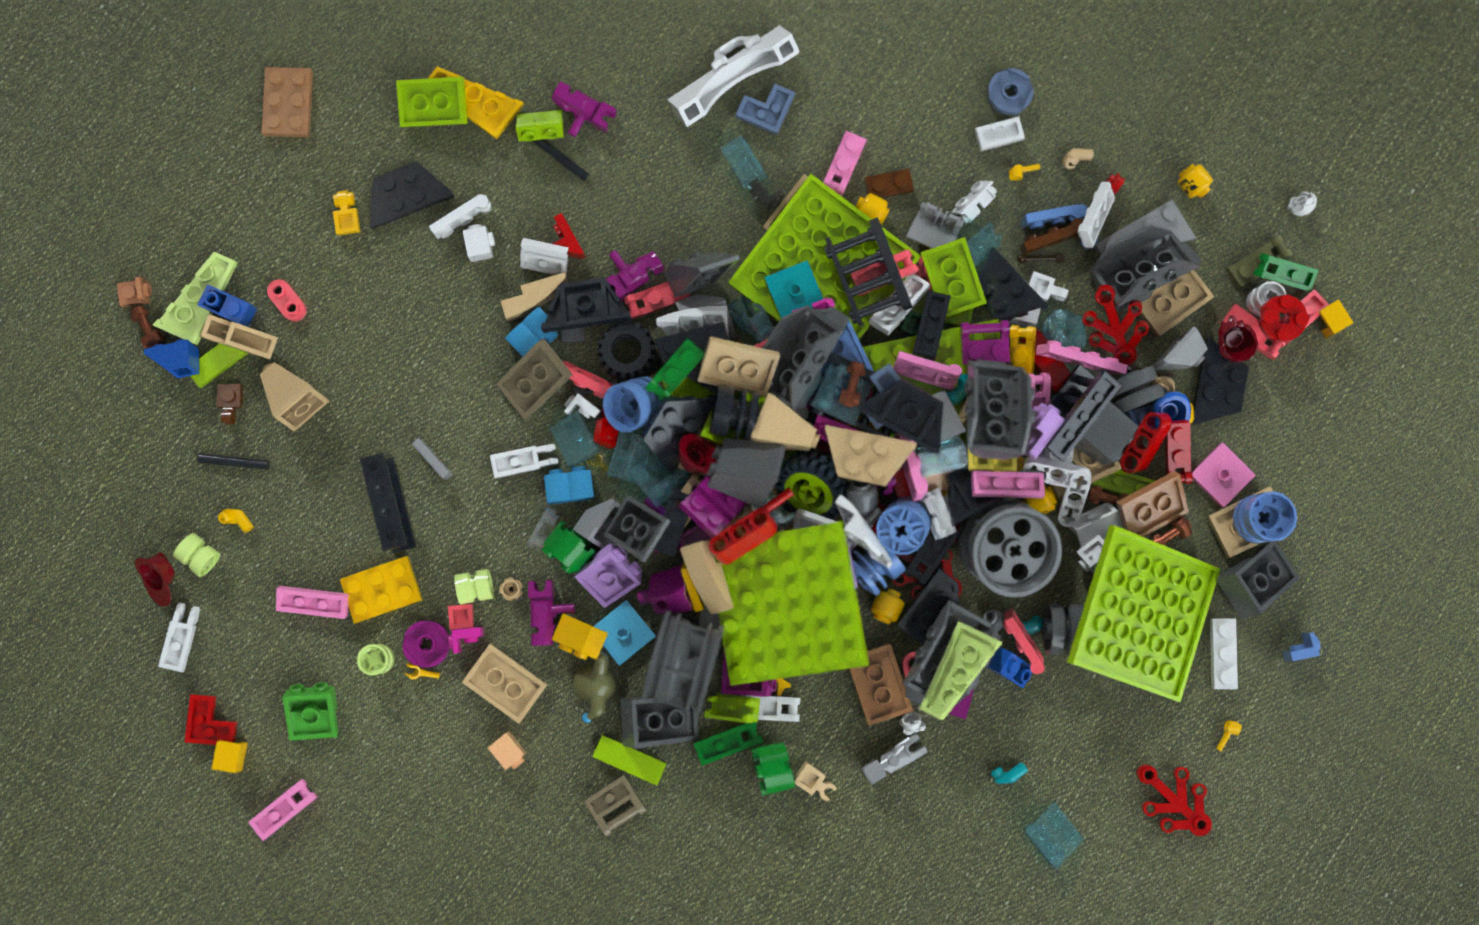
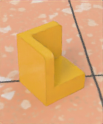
M1339 299L1319 311L1320 316L1327 325L1326 328L1321 330L1325 338L1338 333L1354 323Z
M217 741L212 769L231 773L242 771L248 743Z

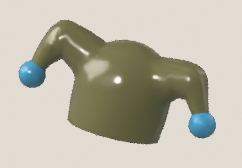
M600 651L598 658L594 659L593 665L580 668L574 676L573 689L576 696L580 700L590 702L591 705L590 712L582 716L584 723H590L591 719L603 715L606 701L615 691V677L608 669L609 658L602 651Z

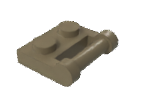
M625 775L617 778L584 800L585 805L606 837L613 833L612 830L638 813L641 815L647 811ZM628 800H631L634 804L608 822L603 818Z

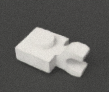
M1035 271L1032 273L1029 285L1046 302L1049 296L1064 302L1069 291L1055 286V278Z

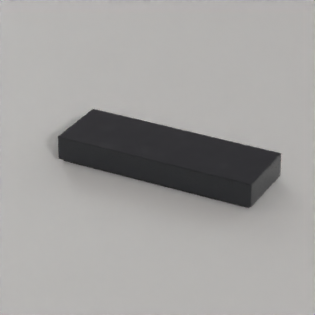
M928 291L912 355L935 361L950 302V295Z

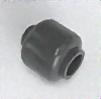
M852 481L847 487V500L854 505L860 515H868L877 507L878 495L874 484Z

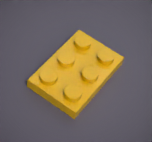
M408 556L340 579L344 593L349 594L348 607L354 624L423 601Z

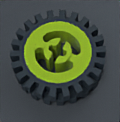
M803 452L801 456L797 453L793 458L790 457L785 462L779 472L775 489H778L776 495L788 487L793 491L794 496L782 503V505L788 504L786 510L789 513L800 508L831 520L840 514L835 502L840 495L847 499L846 489L850 483H846L847 479L838 477L836 469L833 468L835 465L833 460L828 464L825 462L827 457L824 455L817 459V453L812 452L809 457L808 452Z

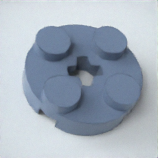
M1014 68L996 73L988 85L987 101L999 113L1012 116L1018 115L1028 107L1033 98L1034 90L1030 83V78L1023 71ZM1010 87H1013V92L1016 95H1012L1011 97H1009L1006 95L1007 93L1004 91V89H1009Z

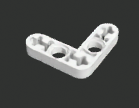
M1043 457L1026 458L1023 462V472L1043 473L1044 483L1065 487L1058 511L1059 523L1065 527L1077 524L1091 485L1090 470L1084 466ZM1032 466H1037L1035 470H1030ZM1059 469L1064 474L1060 477H1055L1050 472ZM1079 476H1084V478H1082L1080 486H1078L1077 479L1079 478ZM1072 493H1077L1081 498L1079 500H1071L1068 496ZM1069 508H1072V515L1065 517L1068 514Z

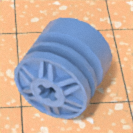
M639 376L627 382L616 384L607 390L604 395L603 409L608 422L614 429L620 432H632L648 425L661 403L657 399L658 396L644 389L652 378Z
M1275 491L1245 497L1239 501L1233 513V524L1238 535L1252 543L1282 540L1292 533L1297 522L1296 508L1292 501L1284 494Z
M900 497L892 501L879 517L876 526L877 537L880 543L888 551L895 554H910L917 551L924 543L932 525L931 514H929L927 506L920 500L913 502L912 497ZM905 525V530L903 532L900 531V527Z
M864 547L863 549L866 552L864 556L857 550H853L852 554L857 560L855 562L852 559L856 581L863 589L869 591L875 597L880 594V590L875 585L876 582L882 588H887L883 578L884 575H887L892 580H896L906 571L895 553L887 549L886 551L892 561L890 568L872 559L868 550Z

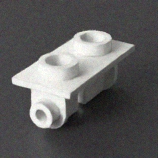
M978 181L971 188V192L956 203V208L951 213L961 215V220L964 221V224L971 223L981 212L977 204L979 203L982 208H985L996 197L997 190L991 186L993 182Z
M940 488L927 492L920 501L927 506L929 514H931V531L935 540L957 532L955 526L951 525L950 513Z

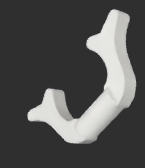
M759 34L750 37H736L714 52L715 59L711 63L713 70L727 63L728 60L725 55L735 48L745 45L746 49H749L753 44L760 42Z

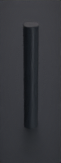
M545 139L532 141L583 181H586L589 177V173Z
M200 453L197 458L198 463L269 470L270 461Z

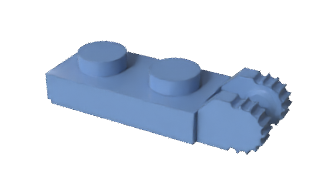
M1077 204L1027 213L1021 220L1022 228L1030 227V230H1036L1044 227L1043 224L1052 223V226L1066 223V220L1072 222L1076 218L1084 219L1087 207L1084 204Z

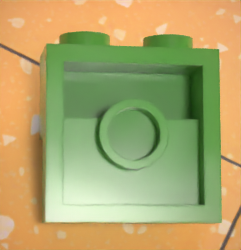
M326 682L316 683L310 688H304L303 684H295L286 690L283 695V704L289 741L338 736L337 700L334 686H328Z

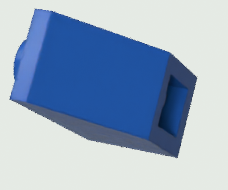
M208 284L197 304L199 307L230 322L249 327L257 311V308L250 303Z
M179 339L174 343L157 344L152 348L144 349L146 356L178 379L200 374L199 349L188 339Z
M1000 646L992 655L991 661L987 666L991 671L1021 688H1024L1032 673L1028 663Z

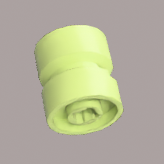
M192 533L181 541L175 549L173 556L183 565L189 564L191 571L198 577H202L215 566L220 558V553L209 545L205 546V541L197 534Z
M489 569L475 571L474 575H471L469 572L455 575V589L460 605L473 603L475 598H478L480 601L494 598L493 583Z
M384 644L367 645L360 650L357 657L359 669L368 675H379L388 672L393 667L395 661L392 649Z

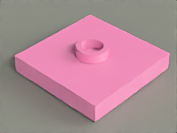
M1223 442L1192 471L1193 480L1221 508L1225 507L1256 476Z

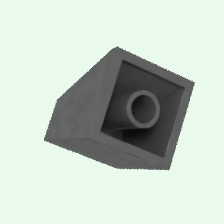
M1109 402L1075 448L1102 465L1115 463L1121 458L1123 454L1121 451L1125 445L1134 439V432L1139 426Z
M725 438L721 446L716 445L713 451L712 458L715 461L714 463L711 462L706 476L710 477L707 486L760 508L778 480L786 446L776 443Z

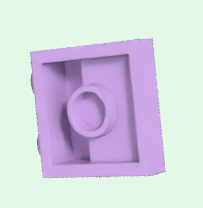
M1041 403L1039 406L1032 407L1035 410V419L1033 424H1031L1024 455L1037 458L1065 421L1059 415L1061 413L1060 410L1051 404L1047 406Z
M611 542L595 553L593 560L584 565L578 572H575L574 577L606 608L641 584L642 569L637 562L633 561L631 563L626 558L627 553L624 548L616 547Z

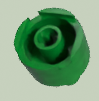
M560 521L544 540L542 551L550 558L556 557L561 562L560 567L571 574L572 572H578L597 552V549H590L589 547L592 543L574 531L573 527L570 530L566 529L564 526L567 523Z
M784 742L751 749L754 763L758 762V765H754L757 779H762V782H759L762 796L795 788L792 769H790L789 757Z

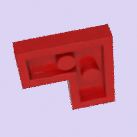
M190 694L184 742L216 745L217 741L222 740L235 743L237 722L214 720L217 696Z

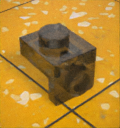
M757 178L749 183L752 189L749 191V194L755 203L760 201L765 210L768 208L774 209L781 204L784 198V193L781 189L769 196Z

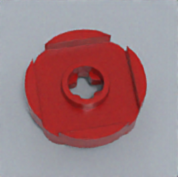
M1291 295L1274 296L1268 299L1262 305L1259 312L1261 313L1259 327L1262 333L1267 338L1275 341H1290L1302 334L1309 322L1305 306L1299 299ZM1279 313L1287 314V323L1278 322L1280 319Z

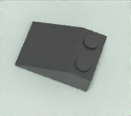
M697 252L689 256V259L682 260V258H678L670 262V267L664 274L676 298L714 285L740 258L734 254L718 252L702 254Z
M627 495L603 535L643 562H646L670 520Z
M1271 541L1229 568L1216 581L1240 618L1244 619L1261 614L1300 577L1277 542Z
M649 695L647 700L643 699L642 696L620 699L623 746L635 749L699 740L698 716L695 713V708L689 707V711H685L683 708L662 702H653L654 697Z

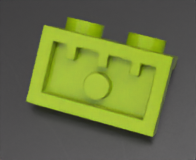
M562 110L516 114V132L519 142L564 137Z

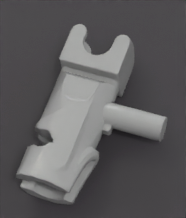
M917 733L912 734L880 756V762L873 760L861 768L870 784H874L887 776L885 771L892 773L928 752L925 746L918 748L914 752L909 751V746L920 739Z

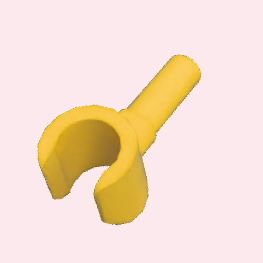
M1040 164L1023 167L1022 165H1015L1009 170V179L1013 181L1023 179V173L1040 169Z
M412 663L406 664L410 668H415L412 674L404 673L410 679H417L419 676L439 679L440 673L420 669Z
M1226 721L1223 737L1216 749L1222 751L1231 734H1240L1242 725L1235 721Z

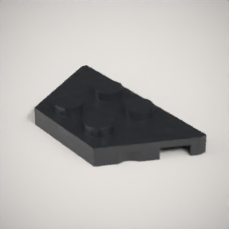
M417 161L373 178L369 225L372 230L450 199L454 195L449 188Z
M993 248L979 274V280L987 304H984L989 312L1000 323V320L1011 321L1015 317L1026 316L1029 311L1038 308L1042 310L1049 307L1047 303L1009 262Z
M604 277L559 284L555 292V299L549 306L547 319L541 325V330L543 333L632 319L629 311L626 310Z
M1206 338L1204 341L1208 350L1203 354L1205 359L1200 363L1193 404L1194 421L1190 425L1242 411L1249 367L1243 362H1230L1223 358L1219 352L1218 343L1211 338Z
M901 378L859 406L858 410L932 453L940 454L943 402Z
M708 395L707 398H695L694 396H684L682 398L664 397L641 436L645 443L670 472L674 471L680 461L678 457L680 440L687 434H697L717 401L714 395Z
M968 464L946 476L952 526L1006 498L972 496V472L969 471Z

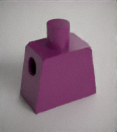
M682 565L652 575L650 577L649 589L638 591L637 593L640 605L651 603L657 614H665L666 610L672 611L671 613L691 611L692 603L681 573Z

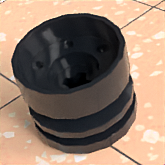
M718 385L715 395L717 401L713 406L710 434L725 437L729 427H734L735 439L739 438L741 429H744L743 439L751 440V435L759 417V393L752 391L749 401H746L747 390L743 389L739 399H734L735 392L733 387Z

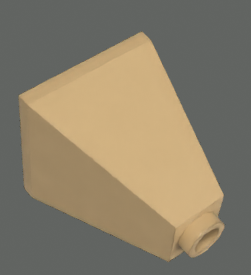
M275 362L267 364L262 369L260 377L272 415L294 432L329 402L323 394L309 383Z
M768 393L751 435V441L783 444L786 446L785 450L810 451L811 447L816 449L820 439L817 429L774 395Z

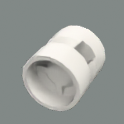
M1268 281L1248 294L1246 299L1247 308L1253 315L1260 317L1261 313L1259 312L1262 305L1274 296L1286 295V291L1281 284Z

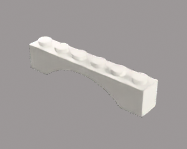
M779 25L762 36L760 42L753 44L749 49L744 48L729 58L727 63L722 64L716 70H711L667 99L676 117L685 126H690L705 116L715 101L736 83L759 71L781 65L800 53L792 34Z

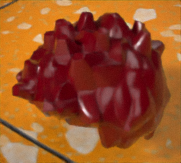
M1233 315L1229 316L1227 323L1221 321V326L1218 330V349L1220 354L1230 362H1246L1250 360L1258 349V340L1253 328L1242 320L1237 321Z

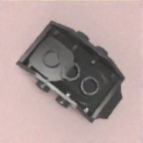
M1150 225L1110 244L1090 268V272L1097 289L1101 285H1110L1114 288L1115 298L1113 302L1117 311H1123L1128 309L1129 303L1132 300H1139L1141 302L1151 297L1154 290L1200 267L1203 261L1188 244L1180 242L1171 230ZM1102 291V294L1109 295L1110 292Z
M808 305L782 317L762 347L763 349L777 351L780 354L768 393L774 395L794 412L804 408L819 386L822 379L821 369L837 344L850 318L834 307L813 309Z
M977 359L976 362L968 361V380L965 383V394H968V402H966L964 410L965 416H968V450L977 457L1007 460L1024 455L1031 424H1033L1035 419V410L1032 409L1035 390L1031 387V377L1024 367L1008 366L1005 362Z
M948 600L935 623L929 628L926 635L927 640L923 647L921 646L915 654L916 660L902 683L906 687L905 697L922 705L958 621L995 638L997 626ZM991 658L983 667V669H985L989 665ZM980 673L954 706L969 695L971 690L976 688L979 683Z

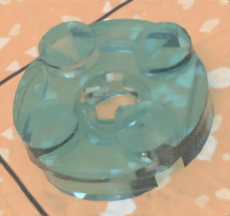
M1057 309L1043 323L1044 337L1047 341L1050 339L1051 341L1061 342V346L1066 348L1067 346H1074L1082 349L1085 347L1087 339L1085 325L1082 321L1083 317L1075 315L1068 310Z

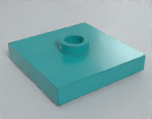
M808 260L764 277L780 319L792 313V310H797L807 305L813 308L812 303L823 300Z

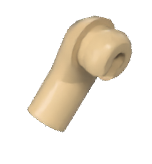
M1071 149L1063 157L1062 166L1065 169L1072 170L1080 160L1092 161L1093 149Z

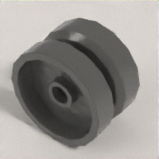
M1154 366L1132 371L1116 380L1121 387L1113 397L1122 394L1126 396L1114 403L1120 411L1126 413L1166 396L1162 385L1156 384L1148 388L1146 387V384L1156 380L1158 377Z
M1047 603L1045 605L1042 637L1044 650L1047 655H1060L1063 650H1065L1067 655L1070 654L1084 608L1082 604L1068 603L1065 609L1060 603Z

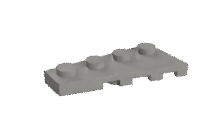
M1171 200L1098 242L1094 248L1100 257L1108 246L1116 240L1123 239L1137 230L1150 225L1171 230L1182 243L1193 241L1196 237L1174 201Z

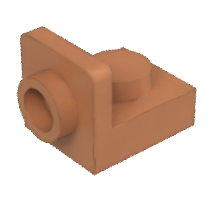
M135 277V281L117 283L119 305L121 307L150 303L152 288L147 280L142 277Z

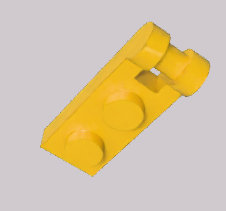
M1011 325L1009 332L1010 360L1013 362V366L1024 367L1028 374H1034L1036 327L1027 326V328H1020L1019 325ZM1020 337H1025L1026 343L1020 342Z

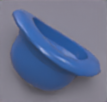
M1180 392L1166 393V396L1158 398L1151 408V413L1165 412L1171 417L1172 421H1189L1191 417L1190 401L1186 395ZM1156 417L1154 424L1157 428L1160 425V420Z

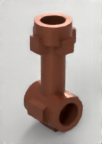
M138 306L130 311L132 322H138L145 335L140 338L141 344L145 349L152 348L154 345L165 341L161 331L158 329L153 331L149 324L147 316L150 314L147 309H144L143 306Z
M852 361L847 368V373H850L847 390H841L838 402L842 403L845 407H858L861 393H857L856 390L859 377H864L865 375L864 364Z
M1091 486L1088 491L1087 500H1091V503L1098 504L1100 500L1114 504L1117 507L1116 502L1129 496V494L1122 493L1117 496L1102 492V487Z
M1181 516L1171 522L1172 529L1161 536L1157 533L1154 534L1151 540L1166 546V543L1177 536L1180 539L1190 536L1193 533L1191 530L1192 526L1188 519Z

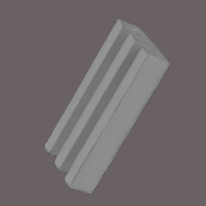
M418 438L413 442L416 450L441 478L448 480L453 475L423 440Z

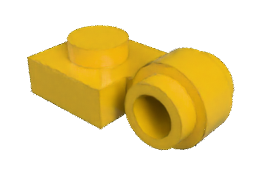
M348 190L338 191L337 194L333 195L335 207L341 209L333 211L336 234L339 236L361 232L358 210L351 208V206L355 205L353 192H348Z

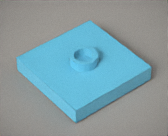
M627 600L593 626L608 633L603 647L619 666L656 637Z

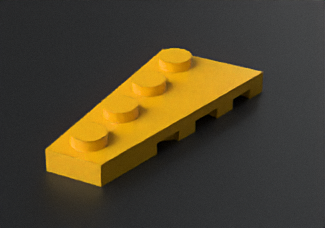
M437 66L428 78L462 76ZM464 78L467 119L497 140L524 106V102L512 99L501 92H495L484 87V85L476 82L473 83Z

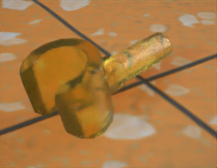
M591 452L596 456L594 463L586 459L587 464L603 469L613 478L617 475L615 471L603 462V457L600 454Z

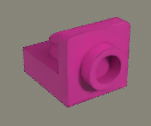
M475 627L452 630V635L448 637L449 648L453 649L454 654L461 653V639L464 638V643L478 642V637L484 636V628Z

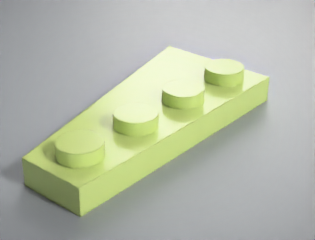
M213 252L197 271L196 277L181 290L180 296L174 303L171 302L165 309L164 315L157 319L153 326L179 338L188 339L191 343L198 345L208 314L213 315V313L199 307L197 304L207 284L224 292L238 263L219 253Z
M958 621L920 709L940 720H944L1002 642Z

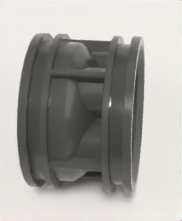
M1006 497L962 521L960 525V533L957 536V548L963 565L985 586L1000 595L1023 597L1033 594L1049 583L1059 567L1062 544L1056 527L1045 515L1017 499ZM1018 519H1024L1026 522L1025 531L1020 535L1015 534L1013 530L1014 523ZM998 527L1001 530V539L995 543L988 542V531L991 528ZM1036 541L1033 555H1029V545ZM1011 546L1015 547L1013 552L1009 550ZM991 555H998L1000 557L999 565L991 569L986 568L987 558ZM1018 563L1024 565L1023 568L1011 574L1014 565Z
M666 610L650 662L642 698L647 700L648 695L653 696V702H662L683 708L685 711H689V707L696 709V714H700L724 626L720 625L719 629L713 628V623L709 622L708 629L693 626L688 620L681 619L682 614L678 613L677 617L671 616L672 611Z

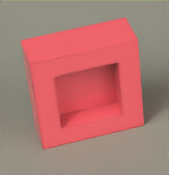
M473 604L448 606L450 630L474 628Z

